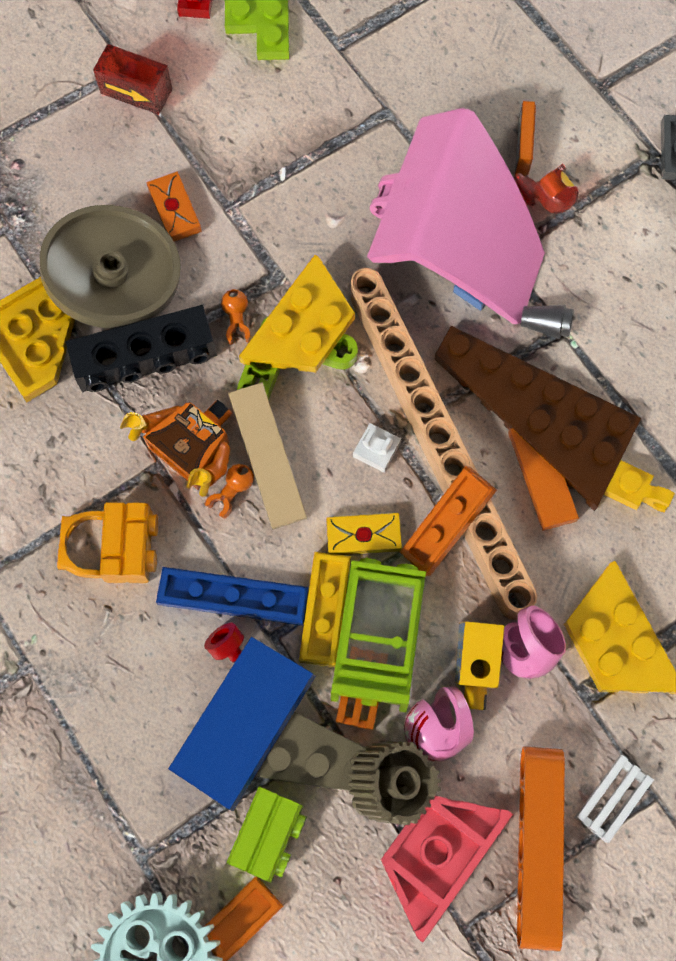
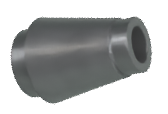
M566 305L524 306L521 327H526L560 339L561 336L569 337L574 309H567Z

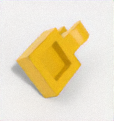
M621 460L604 495L636 511L641 502L665 513L675 493L664 487L651 486L650 483L654 475Z

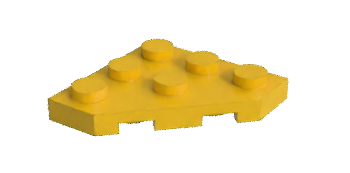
M41 276L0 300V363L26 402L31 401L57 385L67 350L66 341L70 340L75 319L65 314L53 303L44 289Z

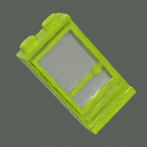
M362 558L360 561L352 560L331 689V701L338 702L339 696L362 699L361 704L366 706H376L377 701L399 705V712L406 713L410 699L426 571H420L418 567L411 564H398L396 567L381 565L380 561L371 558Z

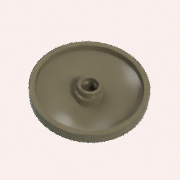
M95 205L78 209L56 222L45 236L41 246L40 276L48 296L65 314L90 326L113 329L154 318L171 303L178 288L181 263L178 249L172 237L154 219L131 208L116 205Z

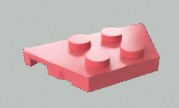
M435 796L434 800L430 799L429 801L431 807L425 808L427 813L420 816L418 823L405 825L380 860L416 937L421 942L425 941L513 816L510 811Z

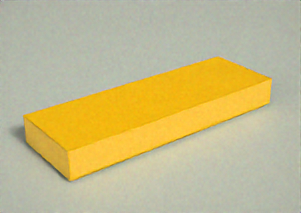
M314 552L299 663L335 667L351 556Z

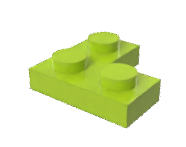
M225 0L226 34L257 33V60H289L288 0Z

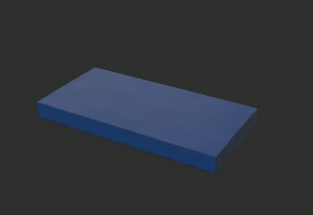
M251 637L168 769L227 809L234 811L316 676Z

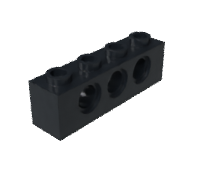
M203 305L66 341L74 377L82 392H99L111 384L118 382L132 383L138 381L144 375L155 372L159 374L169 373L176 369L177 366L188 363L202 364L211 357L217 356ZM175 339L185 340L179 346L169 345ZM141 348L151 349L146 355H135ZM116 357L112 364L102 365L106 358Z

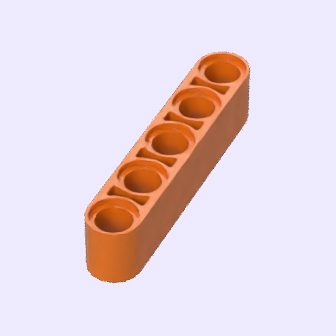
M523 746L521 751L517 889V945L519 949L561 951L565 784L563 749Z

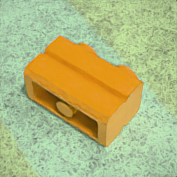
M112 502L104 504L99 575L104 582L148 583L149 573L156 572L157 554L156 550H151V536L158 535L159 522L158 515L153 514L149 504Z

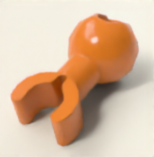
M229 290L221 299V307L229 315L230 326L226 331L228 344H233L232 336L236 332V327H239L240 331L245 334V340L249 343L251 334L243 320V313L248 307L247 296L240 290ZM231 293L238 294L236 297H230Z
M236 464L229 468L226 473L227 484L219 494L210 495L205 501V506L212 508L216 502L223 501L224 508L219 513V516L226 519L232 511L231 501L236 494L246 491L252 486L254 481L252 470L244 464ZM243 468H247L248 472L241 475Z

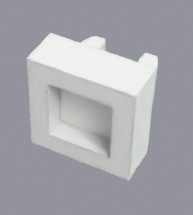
M369 423L353 452V457L385 473L401 444V438Z

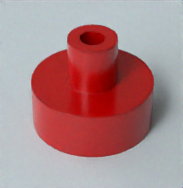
M226 623L210 634L204 647L215 660H223L228 657L234 663L242 652L239 647L244 640V635L234 623Z

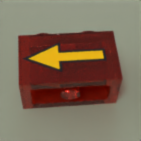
M110 44L106 45L93 69L100 94L158 115L173 90L168 65Z

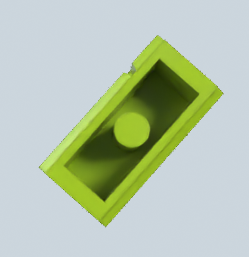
M258 787L226 863L270 883L275 875L282 878L291 858V854L285 852L291 837L299 838L307 816L300 814L303 805Z

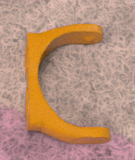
M87 511L71 516H62L57 561L58 570H66L82 578H101L99 576L100 570L77 567L69 559L66 545L71 533L77 526L88 520H103L104 511Z

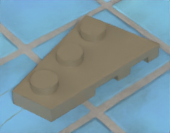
M294 712L260 767L257 777L350 791L352 786H348V782L352 781V778L349 777V773H353L351 758L357 751L366 749Z

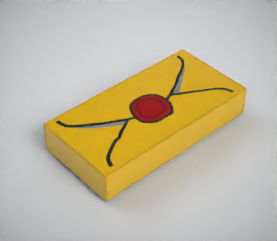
M399 513L326 517L329 554L350 555L399 552L402 549Z

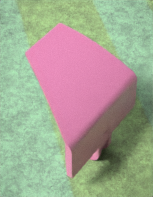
M460 108L422 117L419 120L400 172L385 175L380 179L378 184L380 191L377 198H374L370 204V211L373 215L380 218L381 221L367 258L373 263L415 261L465 290L512 324H520L523 308L528 305L545 252L519 188L500 152L474 111Z

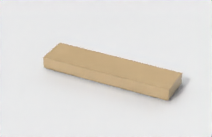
M263 382L229 392L228 395L272 530L307 519Z

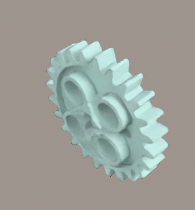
M161 892L152 894L150 904L144 894L136 896V908L129 901L123 902L121 904L123 916L117 912L108 914V919L113 927L102 926L97 930L105 939L104 942H97L91 945V949L100 953V958L94 961H147L125 958L122 955L123 950H127L129 953L141 958H149L158 954L157 961H223V958L212 956L211 953L212 949L221 944L220 940L209 941L207 937L214 929V924L204 927L200 925L205 912L202 910L191 915L189 913L192 905L191 900H187L180 907H177V894L169 895L163 904ZM138 925L144 926L149 932L150 939L146 947L139 945L135 940V930ZM175 936H181L187 941L189 948L186 957H179L173 951L172 943Z

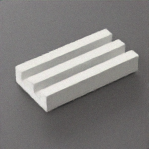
M620 755L574 818L604 842L609 843L654 779L642 773L639 767L632 765L626 757ZM623 768L628 773L592 821L587 816ZM634 779L638 780V785L604 831L601 825Z

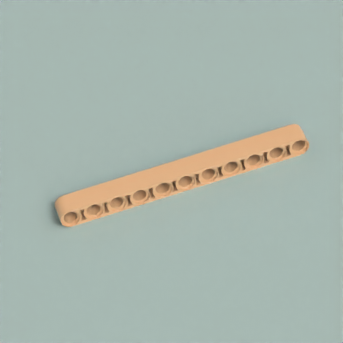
M359 269L353 274L351 279V302L443 493H445L458 476L449 474L445 470L447 465L455 464L462 470L465 466H469L476 472L477 470L382 277L374 269ZM361 287H370L373 291L365 293L359 289ZM377 315H383L387 317L388 320L384 322H377L373 319V317ZM398 344L402 347V350L397 352L387 349V346ZM410 373L415 375L417 380L407 382L400 376ZM420 403H426L433 410L424 413L418 411L415 406ZM439 433L444 435L448 441L438 444L433 442L430 436ZM490 499L463 535L499 610L508 619L518 620V613L521 609L536 604L537 593ZM481 527L490 529L494 534V539L489 541L482 540L478 537L476 529ZM498 559L504 560L509 565L510 572L507 574L496 572L492 562ZM513 592L520 593L526 600V606L523 608L513 606L509 602L508 595Z

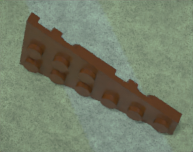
M451 326L436 351L434 359L463 387H468L481 400V404L489 412L493 411L504 421V426L508 430L513 428L565 478L570 489L573 487L586 499L585 503L595 512L641 418Z

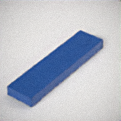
M162 567L156 604L303 626L309 588Z

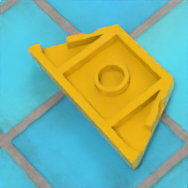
M317 255L312 257L241 352L239 360L242 364L251 365V362L272 364V368L287 369L293 367L299 371L316 373L355 320V312Z
M613 561L605 568L604 572L566 620L564 626L599 692L628 691L631 693L662 692L676 694V671L616 561Z

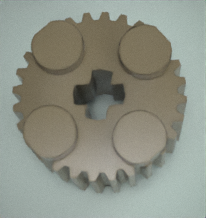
M381 741L379 743H372V746H366V750L357 751L351 758L353 773H349L352 781L348 782V786H352L349 794L354 795L352 799L353 808L360 815L368 816V819L375 820L376 822L399 825L418 823L420 816L427 813L425 808L431 807L430 799L434 800L436 793L441 791V788L438 787L441 779L437 778L440 771L435 769L432 762L427 761L429 756L423 754V749H417V745L414 742Z

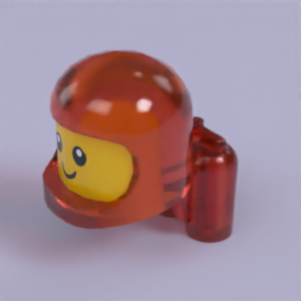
M563 163L537 183L528 176L524 177L521 173L513 177L526 205L534 206L536 204L535 198H537L549 213L560 214L568 211L575 204L579 195L578 188L574 186L564 173L567 168Z

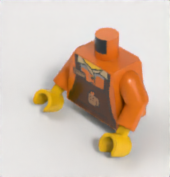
M216 400L204 413L194 404L188 402L183 406L177 405L142 416L135 412H129L124 416L120 428H132L128 438L131 441H136L140 434L144 433L143 438L148 449L188 481L186 486L188 489L191 486L197 490L200 488V496L205 497L209 487L227 473L231 449L227 433L220 426L232 413L219 400Z

